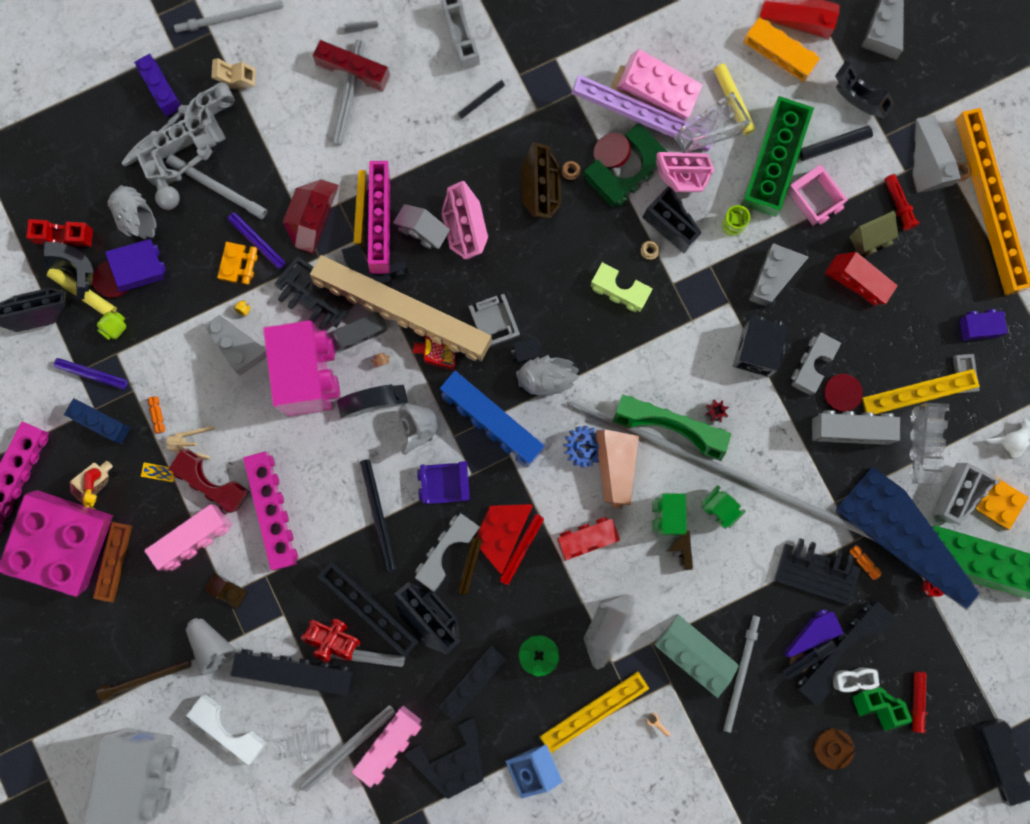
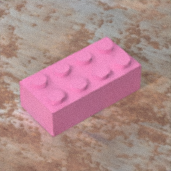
M638 49L630 55L617 89L641 102L686 120L691 114L702 84Z
M210 504L144 551L157 570L173 571L181 566V561L194 557L198 549L210 546L215 537L218 535L222 537L230 531L228 528L233 525L220 506Z

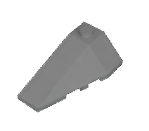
M931 115L917 118L915 125L916 143L913 157L914 169L912 173L917 193L953 186L961 177L955 157L936 116Z

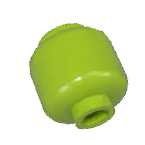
M117 311L114 314L106 312L97 322V327L99 328L97 331L108 340L111 338L117 339L126 329V324L123 322L125 318Z

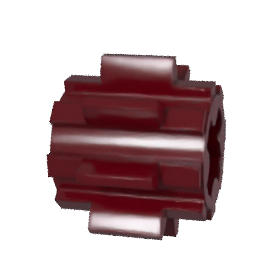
M713 399L712 405L705 406L708 410L705 416L711 418L710 422L716 420L718 423H721L723 417H728L725 411L729 407L723 405V400L717 403ZM716 407L719 408L718 415L714 414L715 410L713 409H715Z

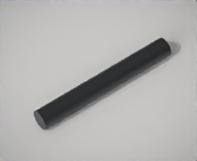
M500 80L458 113L459 117L463 119L505 87L504 82Z

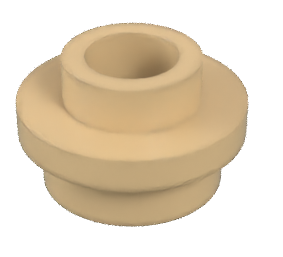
M647 241L641 246V255L645 259L653 260L658 256L660 249L654 241ZM651 248L653 253L649 254L647 249Z

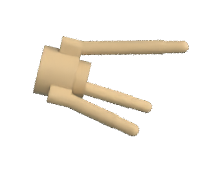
M214 426L168 436V451H175L178 454L186 446H196V442H186V439L183 437L213 430ZM196 453L201 458L210 459L208 455Z

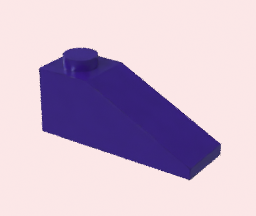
M824 609L815 613L816 617L809 620L785 650V656L792 657L844 634L834 612Z

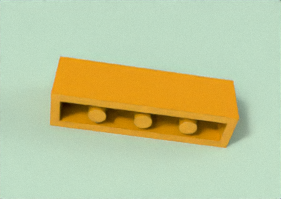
M761 18L757 19L744 39L745 44L802 82L806 81L820 60V57L814 51L806 49L799 41L791 39L784 31L776 29L769 21L762 20Z

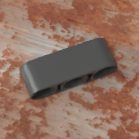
M376 312L332 331L330 337L337 352H341L381 335L388 329L380 313Z

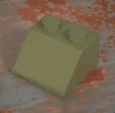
M892 211L859 226L849 236L856 252L861 256L864 254L870 256L877 252L876 249L879 247L885 249L893 245V241L898 237L896 215Z

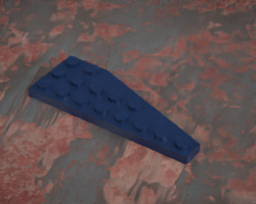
M872 467L836 508L838 514L966 611L980 596L979 591L907 492L876 468Z

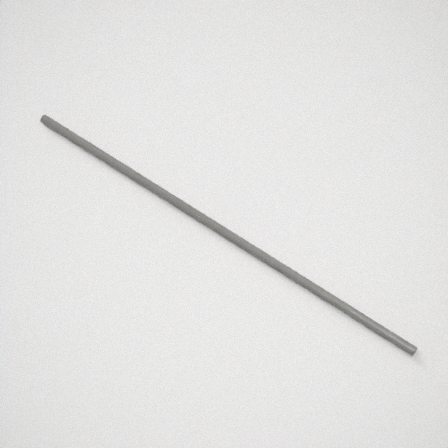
M574 400L571 407L871 539L852 523L642 429L637 427L627 428L613 423L614 417Z

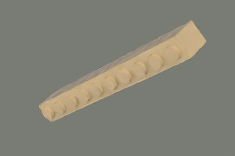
M322 255L310 273L312 281L316 286L320 288L326 287L334 295H343L351 303H359L370 312L376 311L387 320L393 319L404 328L410 327L418 335H427L437 344H446L452 351L457 353L460 351L473 361H476V359L482 361L492 343L491 335Z

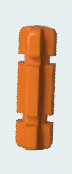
M157 396L149 397L147 401L148 406L151 407L149 411L152 423L154 424V433L165 432V426L162 424L161 407L158 406L160 404L159 398Z
M856 545L850 549L849 554L857 559L858 564L866 572H869L868 575L873 580L881 576L882 572L878 567H874L875 564L865 553H862L859 546Z

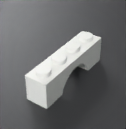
M207 695L201 696L187 714V717L190 719L189 722L193 726L201 727L205 730V735L211 740L216 739L220 742L223 750L234 753L236 759L241 764L250 765L253 763L267 742L253 731L241 736L228 733L220 722L221 706Z

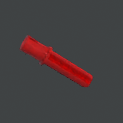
M924 672L914 673L913 711H911L913 713L912 731L925 733V714L927 715L928 713L925 712L927 674Z

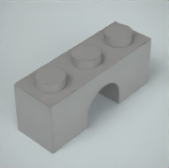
M823 333L813 336L808 344L810 346L808 353L804 352L799 361L802 363L799 370L796 368L791 376V379H793L791 386L810 396L815 394L824 376L816 372L814 361L821 359L829 363L833 360L841 343Z

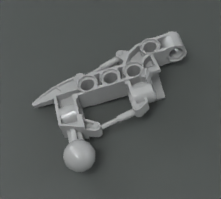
M218 83L212 88L199 93L192 99L189 105L179 106V112L158 132L152 131L150 135L133 147L122 161V165L127 166L139 160L146 178L157 187L155 201L162 209H173L180 200L177 190L168 186V184L180 181L183 172L196 165L202 159L207 160L212 153L211 147L226 139L214 117L215 113L230 107L235 101L226 83ZM184 116V120L174 124L178 119ZM195 143L198 148V156L192 159L188 165L178 172L166 168L163 161L164 158Z

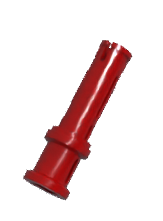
M896 174L885 177L884 180L897 207L896 214L900 216L904 225L902 227L903 230L906 231L918 226L920 223L915 219L912 212L913 207L908 204Z

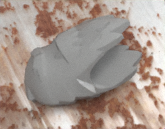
M123 185L112 192L107 201L118 230L130 237L132 236L131 234L139 235L143 239L154 237L156 221L152 211L146 204V200L141 198V194L137 193V190L134 188L124 187Z
M546 355L541 359L537 357L533 361H527L519 371H516L519 387H522L527 393L553 396L573 387L574 384L572 382L579 378L576 375L579 370L577 367L572 366L573 362L570 360L550 358L549 355Z

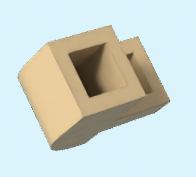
M218 58L212 60L211 78L220 81V83H226L230 89H246L255 86L256 68L243 62L231 65Z

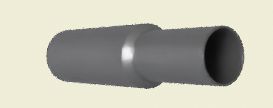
M377 20L344 24L345 32H353L378 27Z

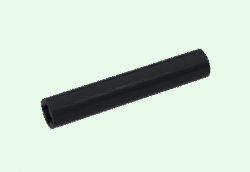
M867 125L803 147L800 150L799 157L801 161H806L873 137L872 128Z

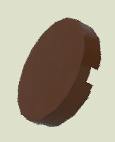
M826 729L818 734L814 742L815 757L822 765L829 769H841L850 764L853 759L854 744L850 736L842 730Z

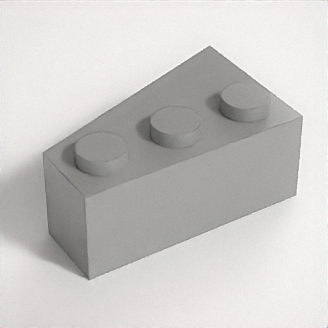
M879 0L864 39L863 48L893 59L898 58L903 51L904 0Z
M221 315L203 325L237 374L242 375L267 358L266 349Z
M956 463L933 515L947 523L961 524L977 507L976 504L982 498H985L989 494L988 491L1001 480L970 463Z

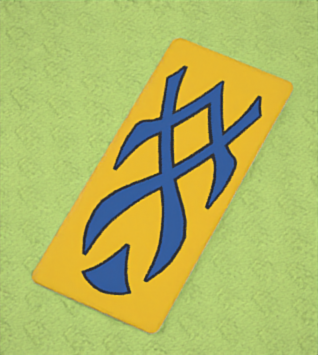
M143 463L141 477L174 482L175 478L173 472L169 470L170 467Z

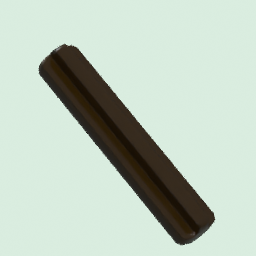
M472 538L457 590L458 593L463 595L468 593L482 543V540L479 538Z

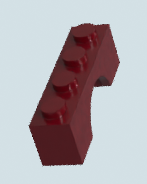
M319 40L312 55L317 66L332 72L334 70L348 72L359 78L367 86L382 92L390 77L388 66L323 40Z
M188 448L180 450L169 468L176 478L188 482L189 487L196 491H201L205 494V498L212 502H217L221 505L220 508L228 513L238 511L250 493L248 489L236 481L228 482L224 486L211 483L203 472V458Z

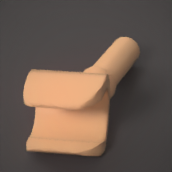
M652 713L656 717L655 722H650L646 718L648 724L656 726L666 737L670 735L661 725L659 717L655 713Z

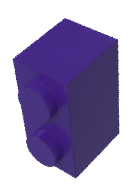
M996 309L984 311L985 313L979 314L978 311L967 312L965 316L960 318L963 341L997 338L1008 334L1004 311L997 312Z

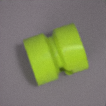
M734 205L728 209L722 220V228L726 234L737 236L745 230L750 221L748 209L741 205Z

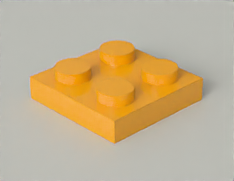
M1001 480L988 491L989 494L985 498H982L976 504L977 507L974 510L1004 529L1010 530L1029 497Z

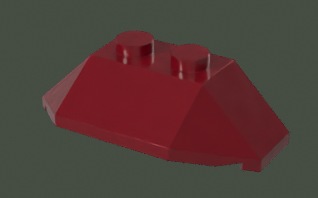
M320 179L295 189L283 223L296 249L314 254L339 185Z

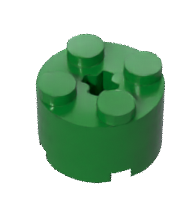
M717 485L702 500L703 505L701 508L708 515L714 514L717 517L715 521L722 528H731L744 515L746 510H739L741 505L726 491L720 492L719 489L721 487Z
M534 635L522 643L519 650V660L523 669L529 674L544 676L552 672L557 666L559 652L557 646L550 638L543 635ZM535 651L544 652L542 654V660H540L539 658L536 660L534 659Z

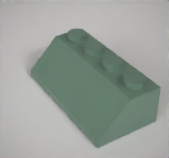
M680 615L674 618L653 644L717 698L730 684L739 667L735 661Z

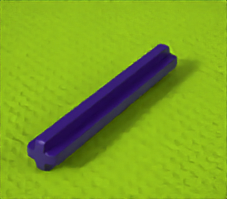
M232 213L228 217L229 222L277 269H281L285 265V261L236 213Z
M56 358L53 365L57 369L125 390L128 381L123 378L60 358Z

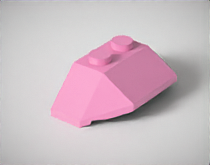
M658 152L656 154V165L662 181L676 192H702L714 172L708 153Z
M461 181L447 188L442 217L444 225L450 229L447 234L450 249L467 260L483 252L488 235L480 202L465 181Z

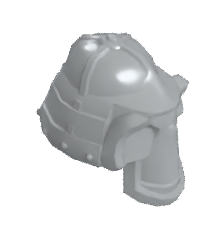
M407 403L399 408L398 418L407 442L402 445L401 451L403 455H407L408 452L416 447L424 445L428 441L431 442L438 426L436 414L430 408Z

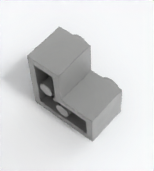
M406 204L403 205L393 222L398 227L400 233L405 236L410 234L414 238H419L421 244L429 249L431 247L439 249L450 231L448 227L426 209Z

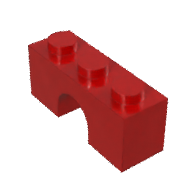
M29 219L26 238L35 244H44L45 241L76 247H91L93 229L86 223L66 222V225H56L48 220Z

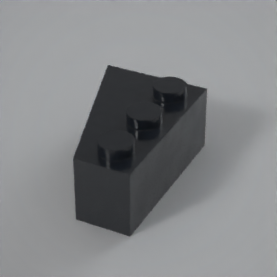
M668 186L648 206L642 218L685 254L697 241L701 231L690 213L686 212L681 199H678L673 189Z

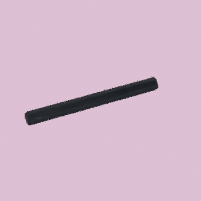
M369 459L360 461L385 571L392 572L396 570V565L372 464Z

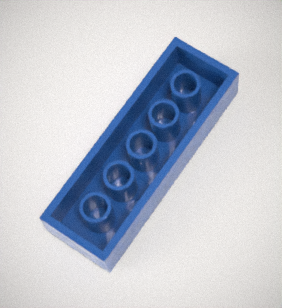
M456 371L441 386V396L449 405H452V403L456 405L457 411L463 417L468 415L475 427L479 430L481 428L486 430V436L493 442L498 440L501 443V448L508 454L512 452L516 456L515 460L523 467L525 465L530 467L545 448L543 443Z

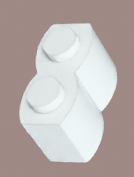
M861 667L853 671L839 670L832 675L834 688L843 692H852L859 688L873 689L879 686L878 673L870 668Z

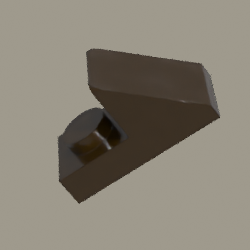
M687 530V534L680 535L666 552L681 551V555L678 556L679 566L683 567V570H693L690 530Z
M215 572L204 589L214 598L221 599L235 608L240 607L248 593V590Z

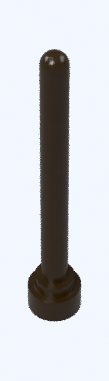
M187 660L113 687L107 685L98 687V698L102 703L109 701L111 697H114V694L188 669L192 666V663Z

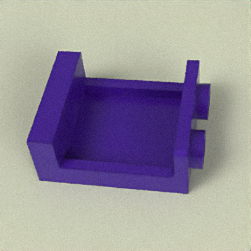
M467 461L434 465L421 464V469H417L418 481H421L422 488L418 489L419 500H423V504L470 501Z

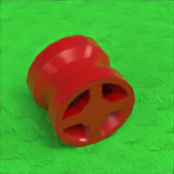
M927 580L923 582V591L928 596L940 597L944 595L943 592L932 586Z

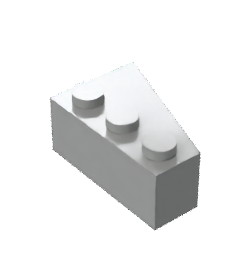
M773 243L768 249L749 300L767 307L808 259V256Z

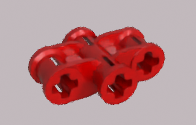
M332 619L329 628L317 621L310 620V626L305 635L301 636V640L318 648L313 653L316 658L329 662L332 653L344 660H352V654L356 646L360 645V641L351 635L343 633L347 629L345 623Z

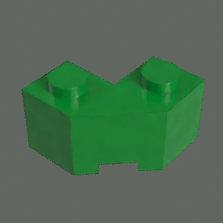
M881 687L863 691L852 697L859 716L877 712L884 731L896 729L912 722L905 702L890 696Z

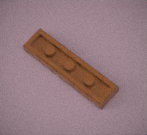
M111 522L93 599L114 602L132 526Z

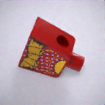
M427 335L425 343L414 342L413 353L424 354V362L426 364L455 370L456 352L449 349L448 345L443 343L437 344Z

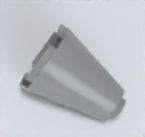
M195 618L187 624L186 632L199 671L203 675H208L221 669L219 665L223 662L228 664L234 658L236 652L234 647L206 621Z

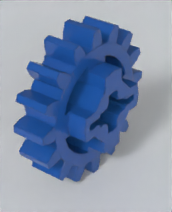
M581 426L575 427V430L569 431L571 436H565L568 443L563 444L564 447H567L564 454L570 455L567 460H574V466L580 464V467H586V465L592 467L593 462H599L597 458L598 444L594 427L582 426L581 428ZM579 445H585L589 448L579 447Z

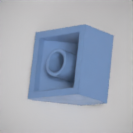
M547 744L528 750L505 761L521 799L548 792L562 783Z

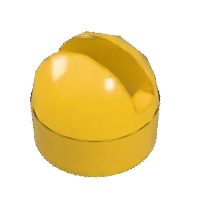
M241 300L233 308L238 314L246 317L251 309L250 304L245 305L246 301Z

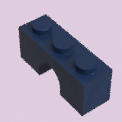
M75 398L72 399L64 413L68 418L122 444L131 428Z

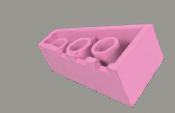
M402 706L352 773L370 788L374 783L378 785L385 776L382 774L385 768L388 767L390 769L397 759L394 756L398 751L402 753L408 746L409 742H407V739L411 735L415 737L421 729L419 724L422 720Z

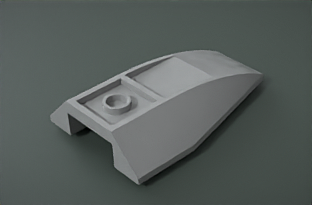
M626 594L600 603L583 638L594 668L599 670L601 667H604L605 663L614 656L615 652L619 654L624 644L621 640L625 633L629 634L633 626V622H631L634 605L633 596Z

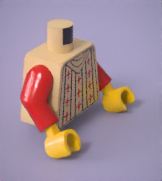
M105 461L100 467L93 463L70 481V493L84 506L93 507L97 497L96 494L108 483V474L114 470V467L108 461Z

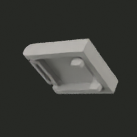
M501 294L502 303L499 302L497 296L476 303L478 312H475L472 305L469 306L477 329L489 335L508 330L509 335L493 340L489 347L520 336L505 294Z

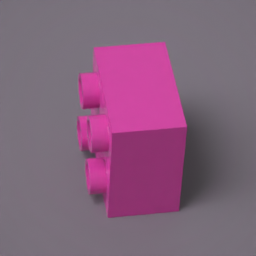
M311 320L263 327L273 406L288 417L333 410L332 399L340 398V386L337 375L333 376L332 370L327 369V362L335 361L333 340L328 338L326 330L319 331Z
M38 490L25 494L0 562V572L77 597L88 587L113 515Z

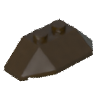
M535 142L531 144L522 165V203L533 217L551 219L562 205L561 169L556 158L551 153L550 146Z

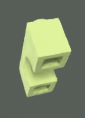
M602 262L591 282L593 291L601 295L604 293L610 296V300L627 305L626 308L633 312H641L652 288L635 280L631 288L626 290L620 289L615 282L619 271Z

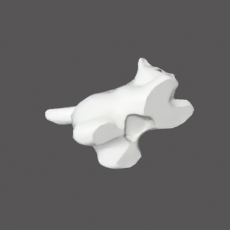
M1023 418V422L1019 423L1021 426L1020 430L1012 432L1005 437L988 438L985 441L990 444L1001 443L1010 453L1011 457L1018 458L1030 444V421Z

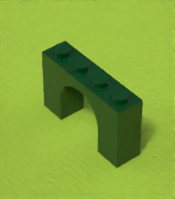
M637 123L625 134L630 143V148L638 155L641 161V170L636 175L629 178L617 177L599 159L584 171L583 177L613 209L617 205L622 206L628 200V195L631 193L635 194L641 188V184L644 181L648 182L654 177V172L658 169L656 154L658 152H667L640 123Z

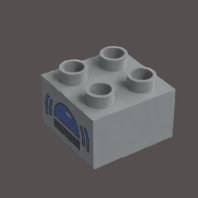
M126 728L101 738L84 824H147L150 821L153 822L159 813L165 814L171 800V789L164 788L166 773H173L175 771L179 758V748L172 747L174 736Z

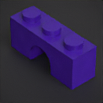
M149 53L136 60L134 63L163 113L168 116L177 111L181 104L152 55Z

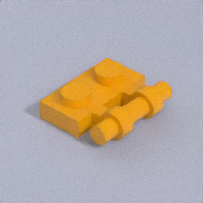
M226 242L217 278L238 283L239 276H242V283L249 285L250 279L253 278L254 272L252 270L254 262H257L258 256L256 254L258 249L250 247L249 253H245V245ZM243 260L247 261L245 269H241Z

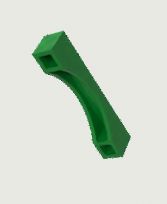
M624 394L620 398L612 421L627 428L650 425L671 429L689 439L702 455L719 461L723 459L727 452L732 434L724 429L712 427L704 422L690 419L685 415L676 414L668 409H662L649 402H643Z

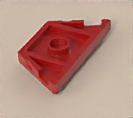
M531 504L490 506L476 538L482 540L480 549L501 574L533 507Z

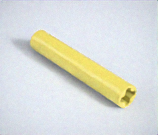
M725 63L716 66L713 70L743 134L748 135L754 132L756 128Z
M49 269L47 277L76 296L75 279L62 270ZM90 289L89 292H85V300L82 301L104 315L106 312L114 314L117 308Z

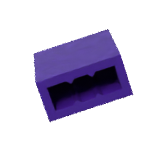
M151 239L105 252L119 293L164 280L163 273L166 272L163 261L159 262L157 258L160 255L156 244H152Z

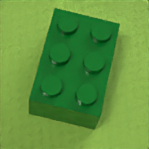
M662 493L652 500V512H655V519L652 520V532H655V536H680L687 534L686 493Z

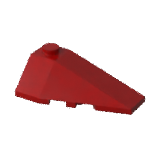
M767 0L763 2L759 18L829 39L836 26L839 5L825 0Z

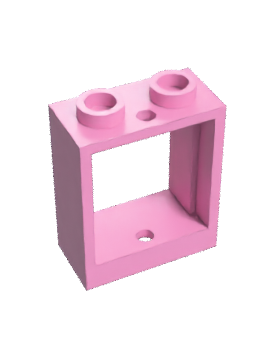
M821 164L791 184L787 190L812 226L817 223L821 225L826 222L830 214L834 212L836 215L845 208L843 205L847 202V198ZM816 179L836 203L818 216L799 192Z

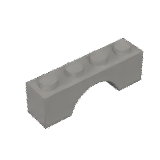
M440 0L462 70L480 65L479 53L469 31L461 0Z
M461 513L459 516L455 515L449 523L451 528L448 532L443 531L438 538L440 542L438 546L430 549L426 555L428 557L426 563H421L415 571L417 573L415 578L433 591H436L446 577L442 568V556L445 550L454 543H470L471 539L480 529L478 525Z

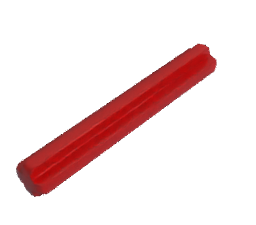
M535 514L500 577L502 583L506 585L510 583L544 521L542 516Z

